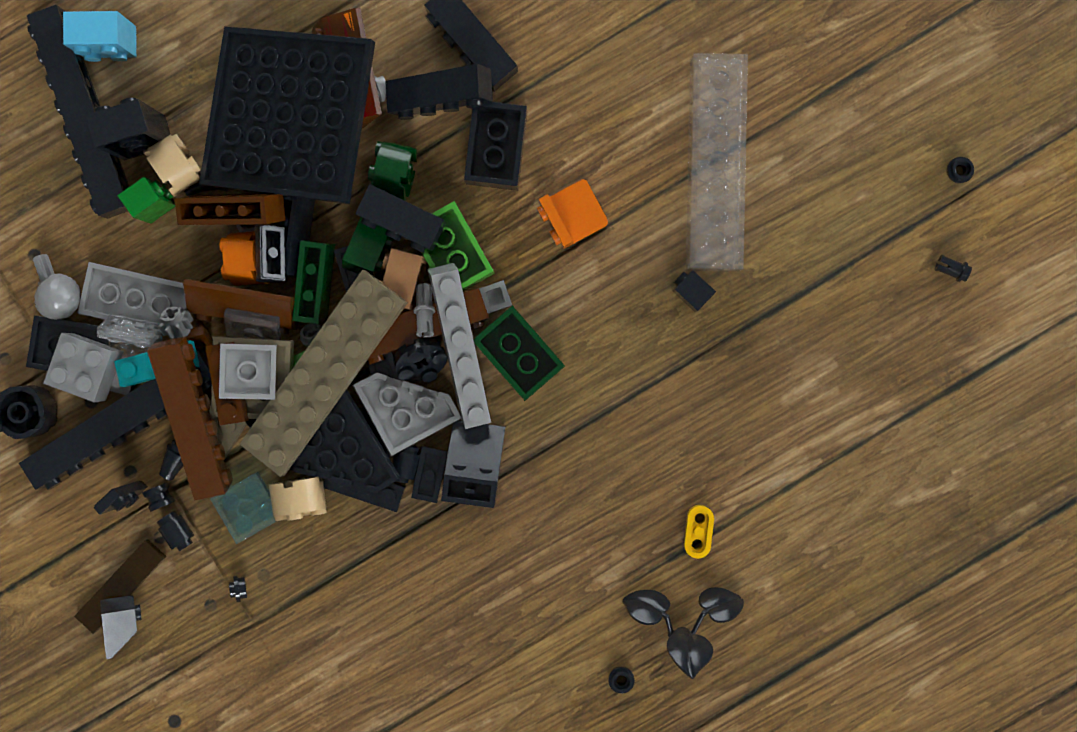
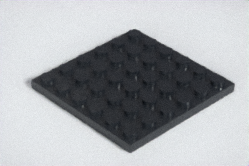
M224 26L199 184L207 187L263 194H280L287 197L350 204L376 42L367 38Z

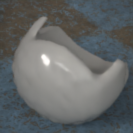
M52 274L37 287L34 296L35 307L46 318L55 320L67 318L79 306L81 299L79 285L67 275Z

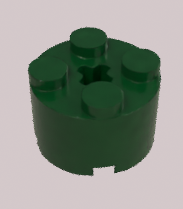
M377 141L374 153L375 157H377L375 165H370L368 181H371L372 186L406 201V197H409L416 171L413 170L412 162L417 163V149L395 143Z

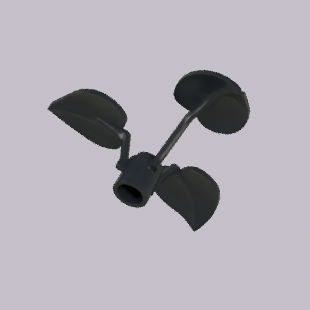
M719 587L708 588L699 596V605L705 610L700 613L692 631L686 627H679L674 631L670 617L666 613L671 603L665 595L655 590L645 589L632 592L624 597L622 603L625 605L629 615L638 623L654 625L659 623L662 617L665 619L669 637L667 651L674 663L691 679L696 677L713 656L712 644L705 637L696 634L704 617L709 614L714 622H729L740 614L744 606V600L736 593Z

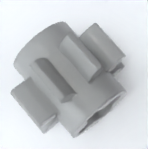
M169 307L159 317L161 324L158 327L163 336L168 335L170 339L185 337L193 328L190 323L193 321L191 314L188 310L183 311L181 307Z

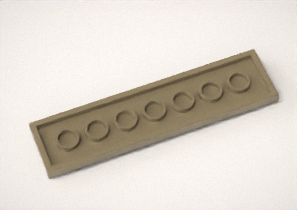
M362 270L275 393V400L269 401L240 445L280 477L285 476L408 302L369 272Z

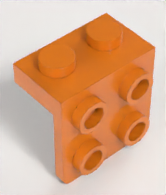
M584 179L550 197L547 194L539 198L540 206L537 207V210L544 222L549 221L553 229L549 233L556 246L561 244L563 249L601 230L608 224L606 215L588 182Z

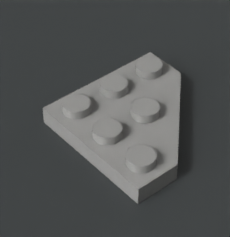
M375 373L353 385L390 456L461 419L449 394L426 389L422 386L390 378L380 373Z

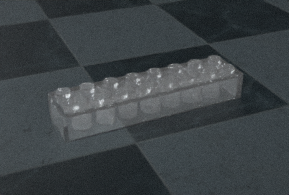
M694 53L690 61L686 270L740 271L744 269L748 54Z

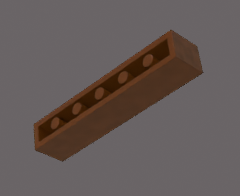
M479 288L464 292L471 330L485 326L484 321L488 320L489 316ZM435 302L432 303V306L435 307V313L433 314L434 335L428 338L442 335ZM414 310L398 316L368 358L369 365L385 360L383 356L385 354L394 352L395 355L396 351L404 344L409 347L415 344V339L424 338L423 333L421 337L416 335L417 317Z
M186 336L156 342L147 349V353L194 501L224 495L232 484V473L229 468H226L224 462L225 450L223 445L219 444L216 436L218 434L217 424L214 419H211L209 413L210 401L208 396L204 395L201 387L203 383L202 374L199 369H196L194 364V348L192 344H188Z

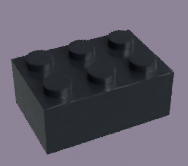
M136 98L123 99L120 101V105L113 107L100 106L95 108L93 113L85 115L94 146L124 161L145 155L143 153L144 150L171 134L165 115Z
M487 102L483 103L481 108H472L464 176L466 185L518 191L528 113L527 106Z

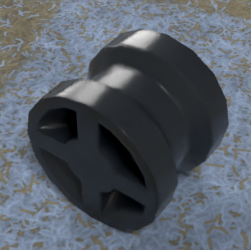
M167 482L142 492L144 498H147L150 503L148 506L150 512L175 502L174 497L170 496L168 492L169 485Z

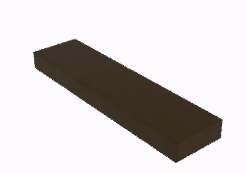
M149 539L145 540L74 617L92 634L96 633L102 627L100 600L132 595L167 556Z

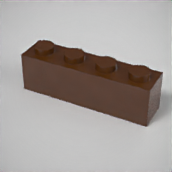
M280 194L193 195L174 198L177 225L270 224L285 221L284 200Z

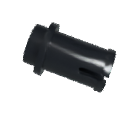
M941 255L938 261L948 266L945 267L936 263L934 269L956 278L957 282L961 280L966 282L972 271V267L968 266V262L960 263L944 255Z

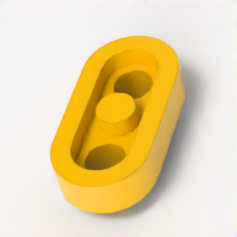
M704 505L693 506L688 511L686 517L684 549L689 556L697 559L705 557L710 552L714 515ZM699 513L704 514L702 522L695 521V516ZM696 539L701 540V545L698 548L692 547V542Z

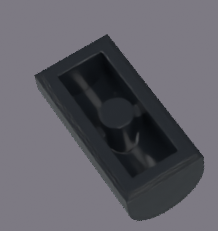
M262 224L255 226V269L257 282L276 283L285 281L284 227Z

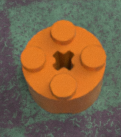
M255 231L230 233L227 237L220 239L219 246L223 253L221 275L224 280H229L235 286L268 284L256 281Z

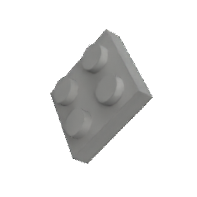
M220 344L219 398L275 400L277 345Z

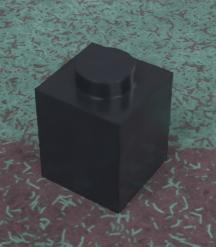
M694 270L688 274L683 271L673 282L676 287L672 291L694 312L699 311L716 293Z

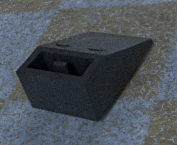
M457 420L453 423L441 501L489 508L495 507L506 426L484 424L465 429L462 421Z

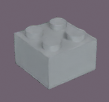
M61 333L43 384L92 402L106 401L116 374L114 361L121 359L124 351L75 333Z

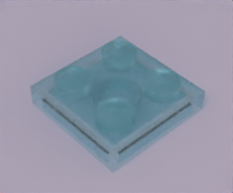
M259 472L233 485L226 494L214 496L210 499L236 544L276 522L273 516L270 492Z

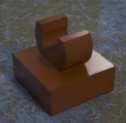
M199 320L198 327L192 328L186 338L187 341H194L196 350H206L205 346L213 345V338L208 333L203 322Z

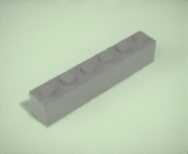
M454 263L429 268L427 270L461 420L465 429L491 423L458 268Z

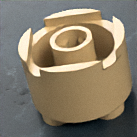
M170 134L143 151L159 178L168 185L169 191L174 197L200 181L201 168L192 156L186 157L190 152L177 134L173 136Z
M307 477V479H293L269 484L275 521L286 519L290 521L301 519L305 515L314 516L327 513L322 478Z

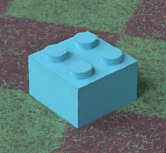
M118 11L63 12V44L72 49L75 54L84 57L86 61L99 62L101 58H111L113 61L121 62L127 61V58L137 57L136 26Z

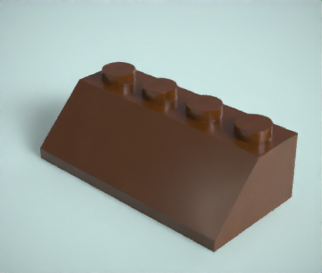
M184 279L186 308L189 313L196 314L195 319L211 321L212 316L222 318L221 323L236 326L238 321L248 322L247 328L263 330V326L267 325L273 327V332L289 334V329H298L299 322L292 321L294 297Z

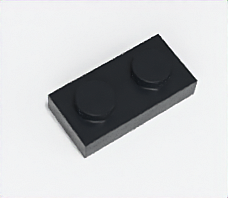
M422 446L411 498L433 503L438 502L448 451Z

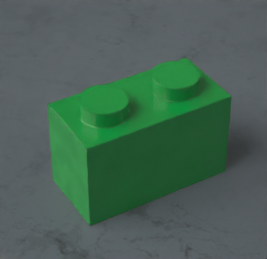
M146 177L141 178L117 195L133 218L147 223H153L175 207V203L172 200L174 196L170 193L169 187L166 184H160L157 180L153 181Z

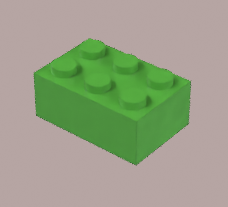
M455 201L432 213L444 219L446 224L433 252L426 249L422 253L430 268L454 263L459 271L463 291L495 274Z

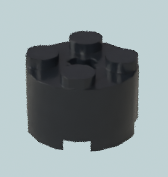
M30 385L9 387L0 392V432L13 439H23L40 436L55 426L58 420L57 405L49 390Z

